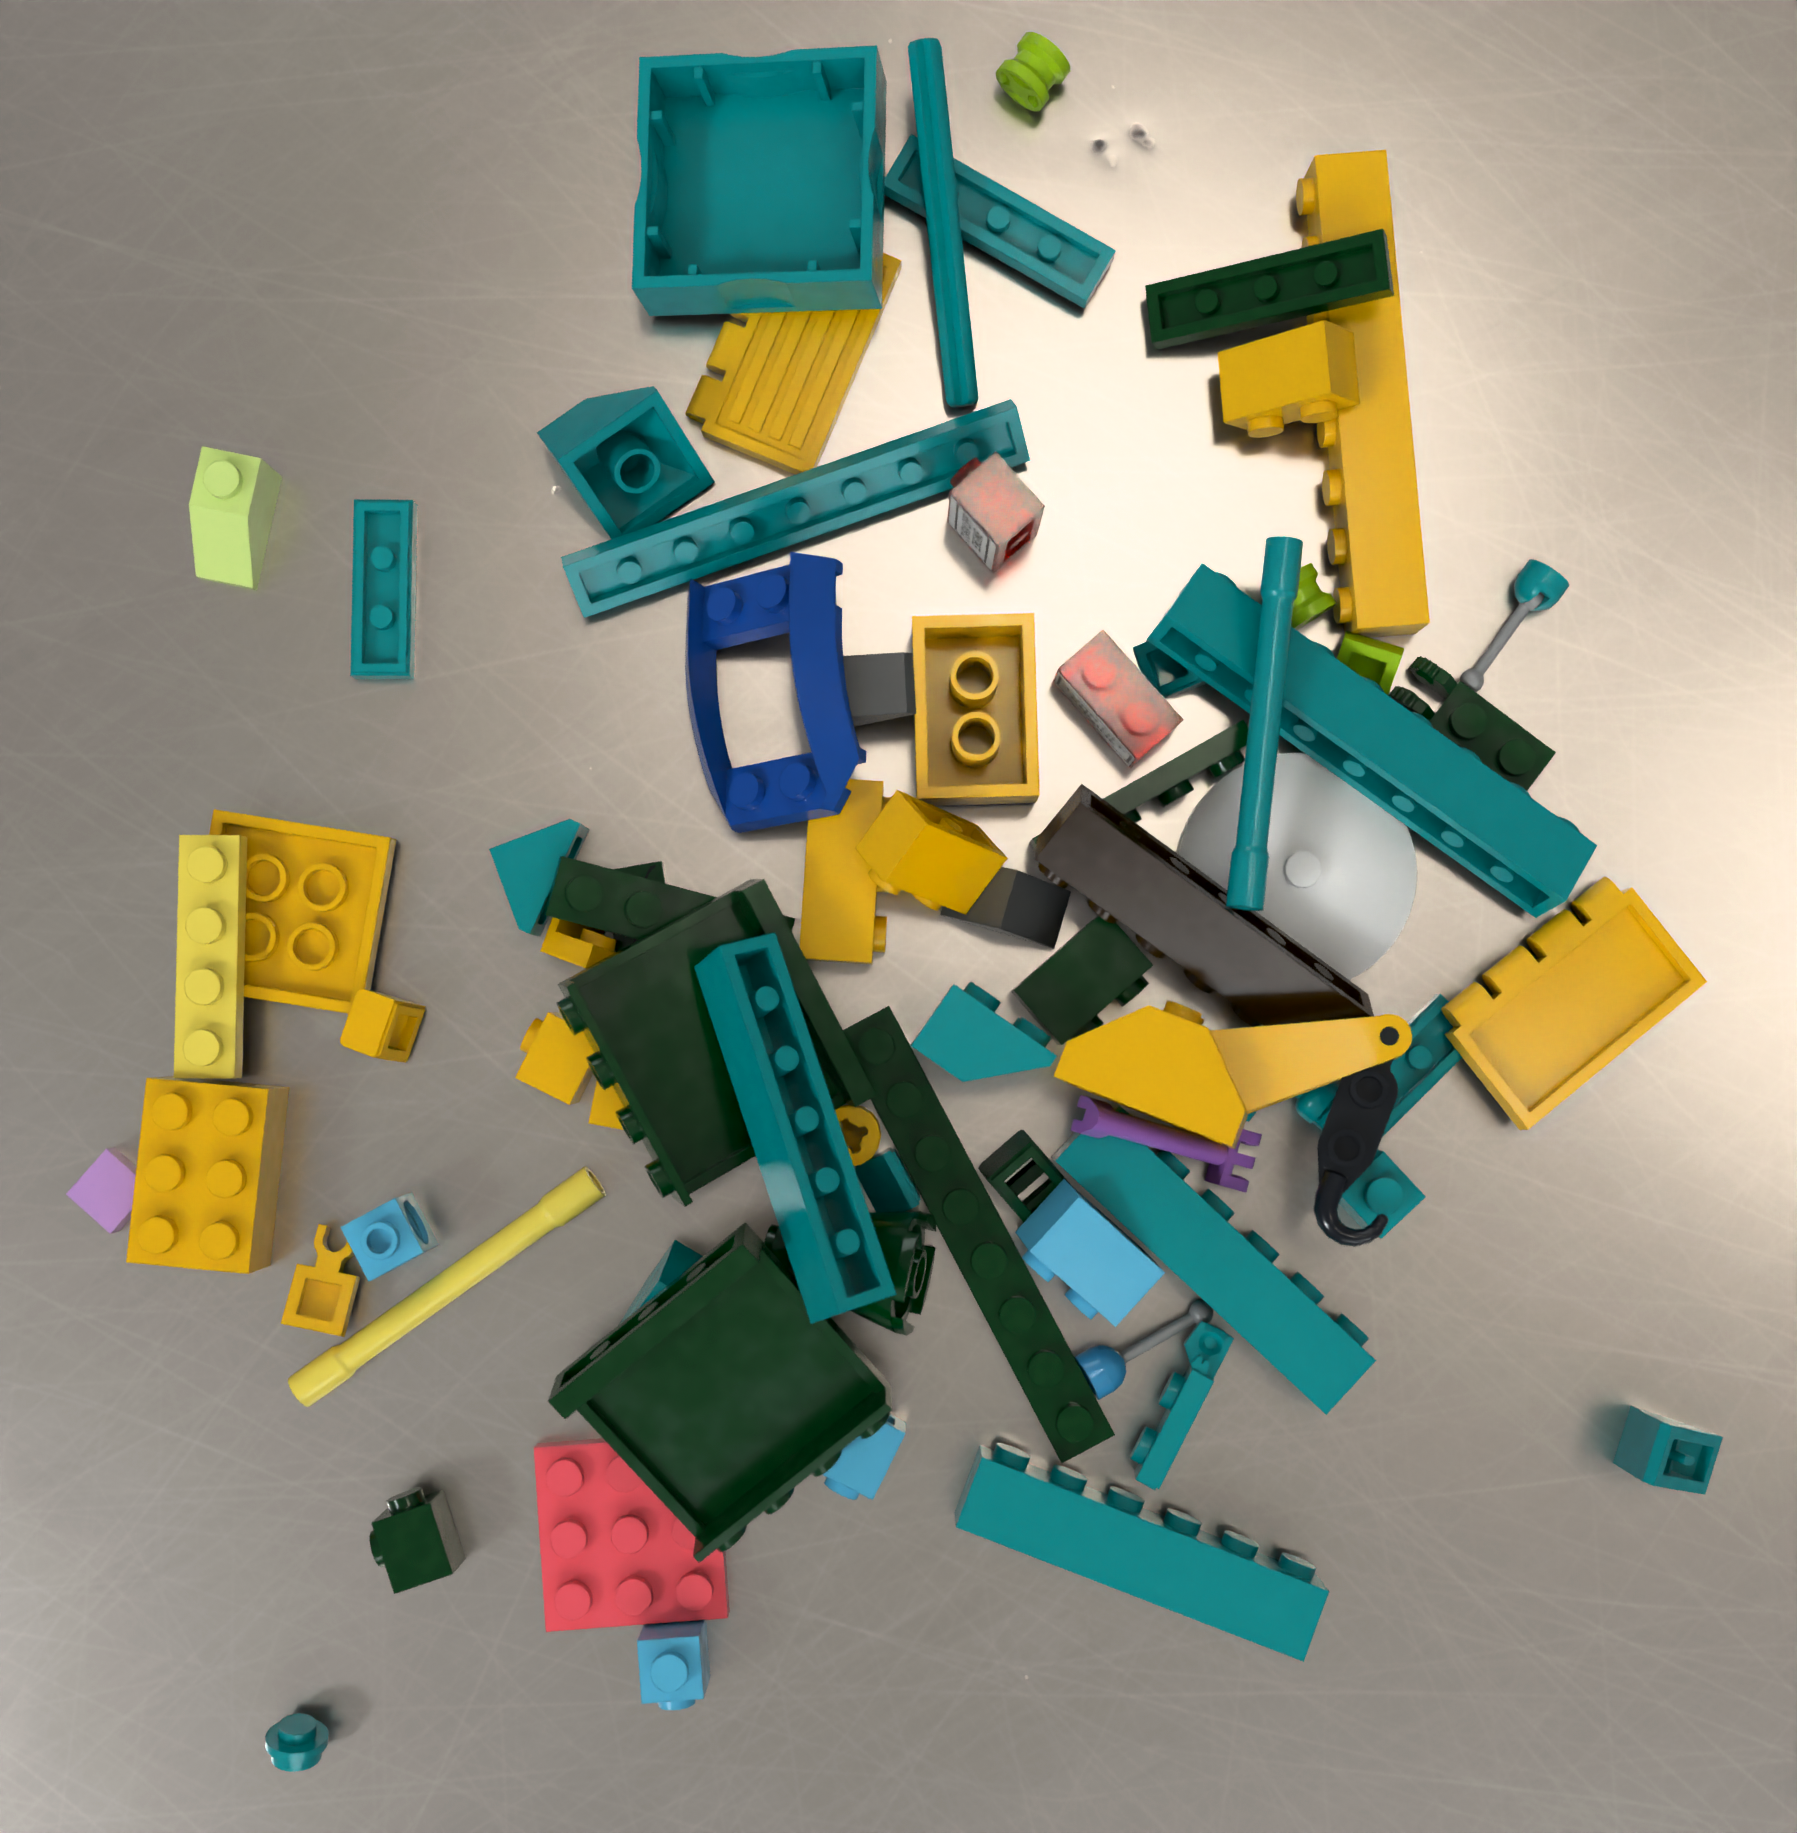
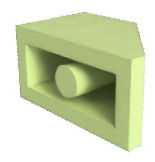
M202 446L189 501L195 573L199 579L257 590L282 476L261 458Z

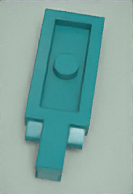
M1200 1320L1183 1342L1189 1366L1183 1376L1176 1372H1173L1158 1401V1405L1166 1408L1156 1430L1145 1426L1130 1455V1459L1138 1463L1134 1471L1135 1479L1153 1490L1156 1488L1160 1489L1234 1340L1231 1335L1210 1323Z

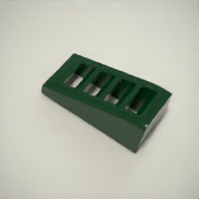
M1024 1130L1014 1134L983 1161L978 1168L986 1180L1023 1222L1026 1221L1063 1179L1067 1181ZM1032 1157V1160L1027 1165H1025L1011 1179L1005 1182V1180L1009 1176H1011L1017 1169H1019L1025 1162H1027ZM1045 1172L1049 1178L1022 1201L1018 1195Z

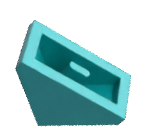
M567 819L489 849L519 930L531 935L541 936L550 917L544 914L559 857L564 856L576 860L590 830L586 826L572 819Z
M1630 1406L1613 1463L1652 1486L1705 1495L1723 1437Z

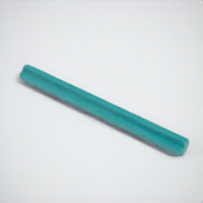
M924 38L910 42L908 54L942 369L947 404L950 407H965L976 404L979 396L942 47L937 38Z

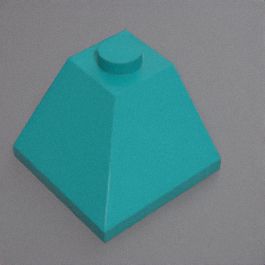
M654 386L586 398L537 432L611 539L657 523L715 482Z

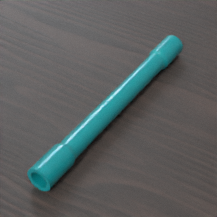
M1273 536L1267 538L1265 543L1260 589L1262 608L1236 845L1231 853L1226 907L1232 909L1264 910L1269 854L1267 851L1293 604L1298 595L1303 541L1294 537Z

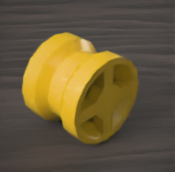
M843 1105L835 1109L846 1145H848L847 1148L853 1166L862 1165L870 1160L879 1148L881 1138L880 1124L875 1115L864 1106Z

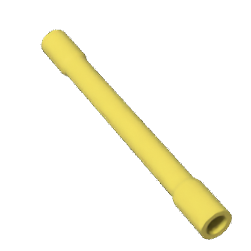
M584 1166L545 1194L538 1204L346 1341L329 1348L288 1378V1384L294 1396L306 1407L316 1403L351 1378L362 1365L554 1228L564 1226L606 1196L599 1180L588 1167Z

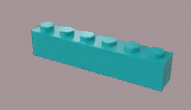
M776 933L718 946L694 966L810 1323L812 1324L896 1295Z
M1121 1106L1115 1109L1117 1112L1130 1115ZM1074 1132L1052 1155L1051 1158L1326 1415L1375 1363L1376 1360L1362 1348L1369 1340V1337L1342 1313L1333 1321L1317 1306L1324 1298V1295L1299 1272H1296L1290 1279L1287 1278L1272 1264L1279 1256V1253L1254 1230L1246 1237L1242 1236L1228 1222L1235 1212L1210 1189H1207L1201 1196L1196 1193L1183 1180L1190 1173V1170L1171 1152L1160 1150L1155 1154L1146 1145L1108 1135L1098 1139Z
M997 1443L994 1450L982 1445L979 1446L954 1512L957 1528L1304 1662L1329 1594L1327 1587L1318 1575L1315 1574L1316 1566L1310 1562L1288 1553H1281L1279 1560L1257 1552L1259 1545L1256 1542L1235 1532L1224 1531L1222 1538L1200 1530L1202 1523L1199 1520L1178 1510L1167 1509L1165 1516L1143 1508L1145 1501L1141 1497L1124 1489L1110 1487L1108 1494L1090 1488L1085 1486L1088 1479L1084 1475L1067 1467L1053 1465L1052 1471L1049 1472L1028 1464L1031 1456L1015 1447L1003 1443Z

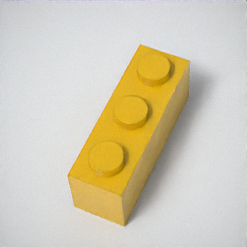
M849 779L845 788L850 790L851 793L839 815L808 820L799 947L808 961L873 965V952L885 953L887 917L876 916L877 892H889L879 887L869 877L868 872L871 870V867L855 848L891 797H884L883 781Z

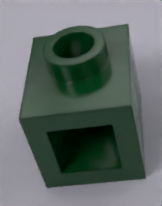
M418 1487L386 1500L388 1508L371 1523L373 1531L370 1532V1547L379 1567H386L394 1594L452 1575L466 1558L444 1490L424 1496L422 1487Z

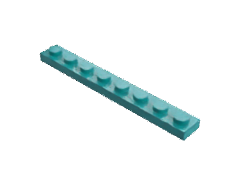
M1012 399L562 556L561 560L564 571L583 617H589L688 582L690 578L694 580L995 474L998 454L1011 468L1029 462L1031 460L1017 406Z

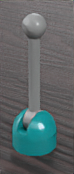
M1530 559L1518 574L1514 584L1515 597L1519 603L1518 607L1475 667L1462 673L1460 681L1473 691H1479L1484 684V673L1529 611H1543L1554 606L1568 589V581L1550 566Z

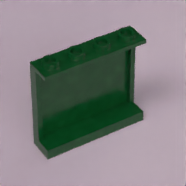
M750 879L558 984L565 998L556 1004L565 1023L574 1036L582 1031L584 1032L595 1052L586 1057L592 1073L603 1090L613 1086L624 1106L615 1112L623 1130L633 1144L642 1140L653 1160L645 1165L650 1180L662 1198L671 1194L676 1201L685 1207L693 1202L689 1194L756 1156L694 966L718 946L776 933L834 1109L844 1104L857 1107L876 1096L871 1083L764 879Z
M746 1222L556 1376L548 1400L564 1419H567L577 1410L696 1537L693 1557L699 1563L716 1549L719 1552H724L731 1548L743 1536L747 1524L761 1513L765 1512L769 1515L779 1510L792 1496L794 1487L812 1474L814 1477H818L827 1472L840 1458L842 1449L860 1436L862 1439H866L875 1434L886 1423L892 1410L891 1384L831 1317L812 1324L810 1323L796 1278Z

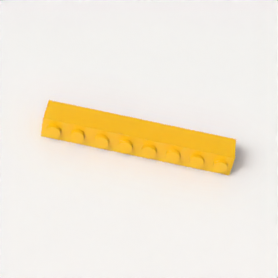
M1386 150L1315 155L1305 177L1298 179L1296 188L1299 216L1307 215L1308 236L1303 238L1302 248L1383 229L1387 236L1394 296L1307 316L1308 325L1326 320L1354 333L1360 404L1337 410L1338 416L1335 419L1317 423L1318 443L1321 448L1328 447L1330 469L1323 472V500L1326 506H1333L1335 528L1329 529L1328 557L1331 565L1338 564L1340 587L1335 588L1333 592V598L1337 603L1333 607L1334 619L1337 624H1344V635L1346 630L1352 634H1360L1369 638L1416 634L1430 623L1387 153Z

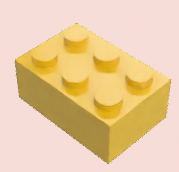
M1034 613L912 616V653L916 714H914L916 798L933 806L1036 803L1040 796Z
M174 1076L146 1078L126 1263L250 1274L271 1266L290 1087L200 1078H174Z

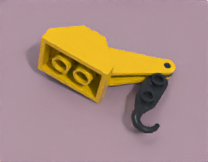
M1167 1001L1163 1010L1148 1005L1066 1042L1054 1073V1077L1234 1150L1247 1120V1114L1341 1080L1318 1140L1319 1185L1315 1193L1313 1210L1321 1230L1328 1238L1340 1245L1357 1247L1369 1244L1382 1234L1388 1223V1217L1385 1214H1378L1373 1222L1365 1228L1353 1229L1341 1222L1338 1217V1206L1343 1193L1373 1162L1396 1102L1398 1085L1391 1072V1064L1408 1050L1412 1042L1411 1028L1403 1018L1393 1014H1385L1372 1017L1209 1031L1207 1027L1202 1026L1204 1019L1201 1018V1013L1183 1005Z

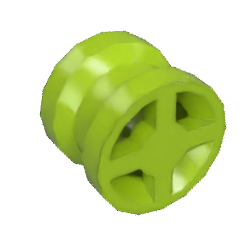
M1026 32L1017 44L1018 53L1014 59L1004 60L995 73L1000 86L1014 101L1031 111H1040L1049 100L1048 90L1053 84H1061L1071 72L1065 55L1049 39L1035 32Z
M1312 563L1304 565L1300 569L1298 595L1293 604L1291 626L1296 630L1312 622L1337 604L1331 593L1322 592L1316 582L1318 572Z

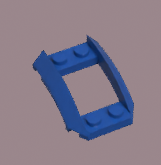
M790 552V565L705 587L690 578L687 596L685 676L691 725L708 788L730 828L737 833L839 815L851 793L845 787L856 765L866 763V751L859 746L846 688L842 647V608L835 604L836 576L843 575V563L835 558ZM789 633L796 693L811 752L732 768L719 711L716 650Z

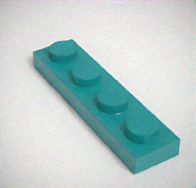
M911 134L885 177L884 195L926 218L918 138ZM953 158L962 239L1085 309L1112 263L1116 250Z

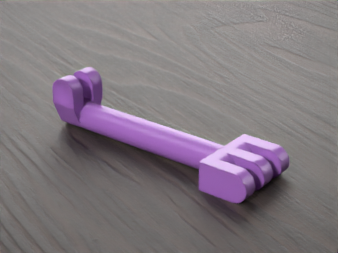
M1080 1095L1077 1107L1086 1109L1083 1121L1073 1119L1070 1131L1098 1139L1110 1135L1209 1163L1204 1181L1247 1192L1249 1181L1241 1176L1232 1175L1234 1164L1253 1169L1256 1158L1238 1153L1239 1145L1241 1142L1248 1146H1259L1262 1134L1243 1129L1234 1150L1200 1135L1117 1112L1108 1102Z

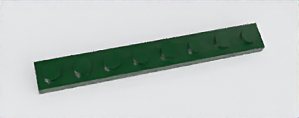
M890 1006L844 1029L843 1032L876 1093V1096L870 1100L930 1214H934L936 1225L1059 1460L1061 1463H1064L1111 1438L1115 1434Z

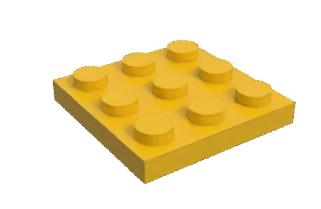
M213 809L209 835H241L247 837L244 997L349 1014L356 992L359 989L371 990L396 839Z

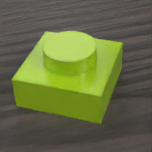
M1346 630L1337 659L1361 677L1375 681L1380 685L1384 693L1388 695L1404 648L1360 634H1352Z

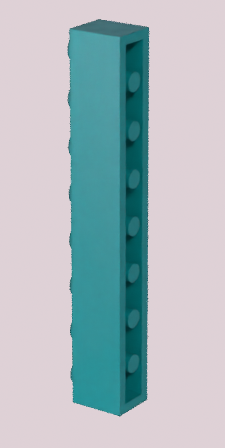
M1201 563L1179 591L1146 640L1250 714L1262 605L1238 589L1228 576L1215 572ZM1291 626L1280 736L1535 918L1568 899L1597 844L1581 834L1572 822L1565 818L1557 817L1532 799L1523 787L1516 783L1508 782L1487 767L1473 751L1459 747L1438 732L1424 716L1410 712L1389 697L1375 681L1361 677L1336 659L1331 650L1326 646L1311 641Z

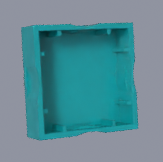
M877 45L794 49L762 57H741L725 53L639 57L637 141L641 155V182L634 206L632 290L649 316L882 309L887 80Z

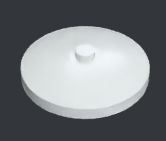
M1277 754L1267 844L1269 864L1264 910L1256 912L1350 980L1374 965L1390 949L1409 917L1417 883V865L1412 838L1405 824L1307 754ZM1244 765L1219 780L1196 804L1181 832L1176 852L1226 890L1228 889L1231 853L1236 845Z

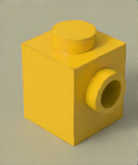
M548 1012L544 1021L535 1018L528 1028L520 1046V1050L527 1053L515 1078L568 1105L579 1103L593 1075L586 1057L595 1052L583 1031L574 1036L560 1013Z

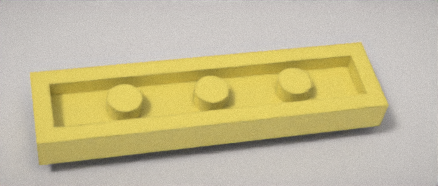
M179 835L174 1078H242L247 837Z

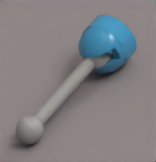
M1197 1301L1191 1305L1188 1314L1121 1352L1108 1346L1099 1345L1085 1350L1074 1358L1093 1394L1100 1400L1114 1392L1123 1383L1127 1362L1193 1324H1198L1200 1320L1209 1323L1213 1317V1309L1205 1301Z

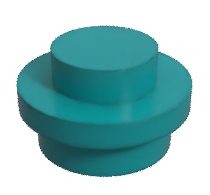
M302 1713L288 1715L267 1731L265 1749L271 1756V1762L276 1768L289 1772L307 1770L320 1761L322 1752L328 1746L329 1731L325 1724L316 1720L311 1715Z

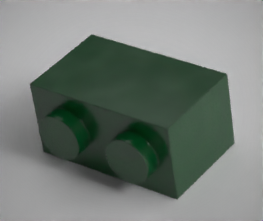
M1097 915L1012 989L1011 992L1054 1042L1062 1046L1069 1039L1102 1026L1104 1022L1097 1014L1114 999L1121 1006H1124L1149 984L1142 975L1153 964L1117 923H1109Z

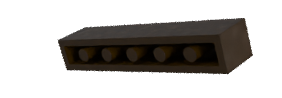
M1081 784L1038 836L1034 859L1039 862L1038 868L1047 879L1062 888H1067L1068 885L1075 888L1088 898L1087 903L1089 907L1099 917L1112 924L1119 920L1136 933L1137 941L1146 951L1160 959H1163L1166 955L1184 968L1185 976L1203 992L1210 994L1215 990L1232 1002L1231 1007L1233 1011L1248 1025L1257 1027L1261 1025L1269 1026L1374 1016L1369 995L1256 911L1226 907L1227 890L1085 785Z

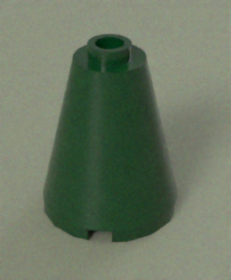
M921 1211L872 1212L869 1214L896 1295L850 1310V1312L894 1333L908 1335L915 1328L906 1321L910 1312L921 1315L930 1285L936 1247L924 1245L925 1229L936 1232V1220L934 1214ZM772 1224L767 1231L764 1243L795 1277L779 1225Z

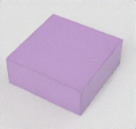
M107 1148L66 1195L108 1233L119 1232L131 1219L137 1166L117 1148Z

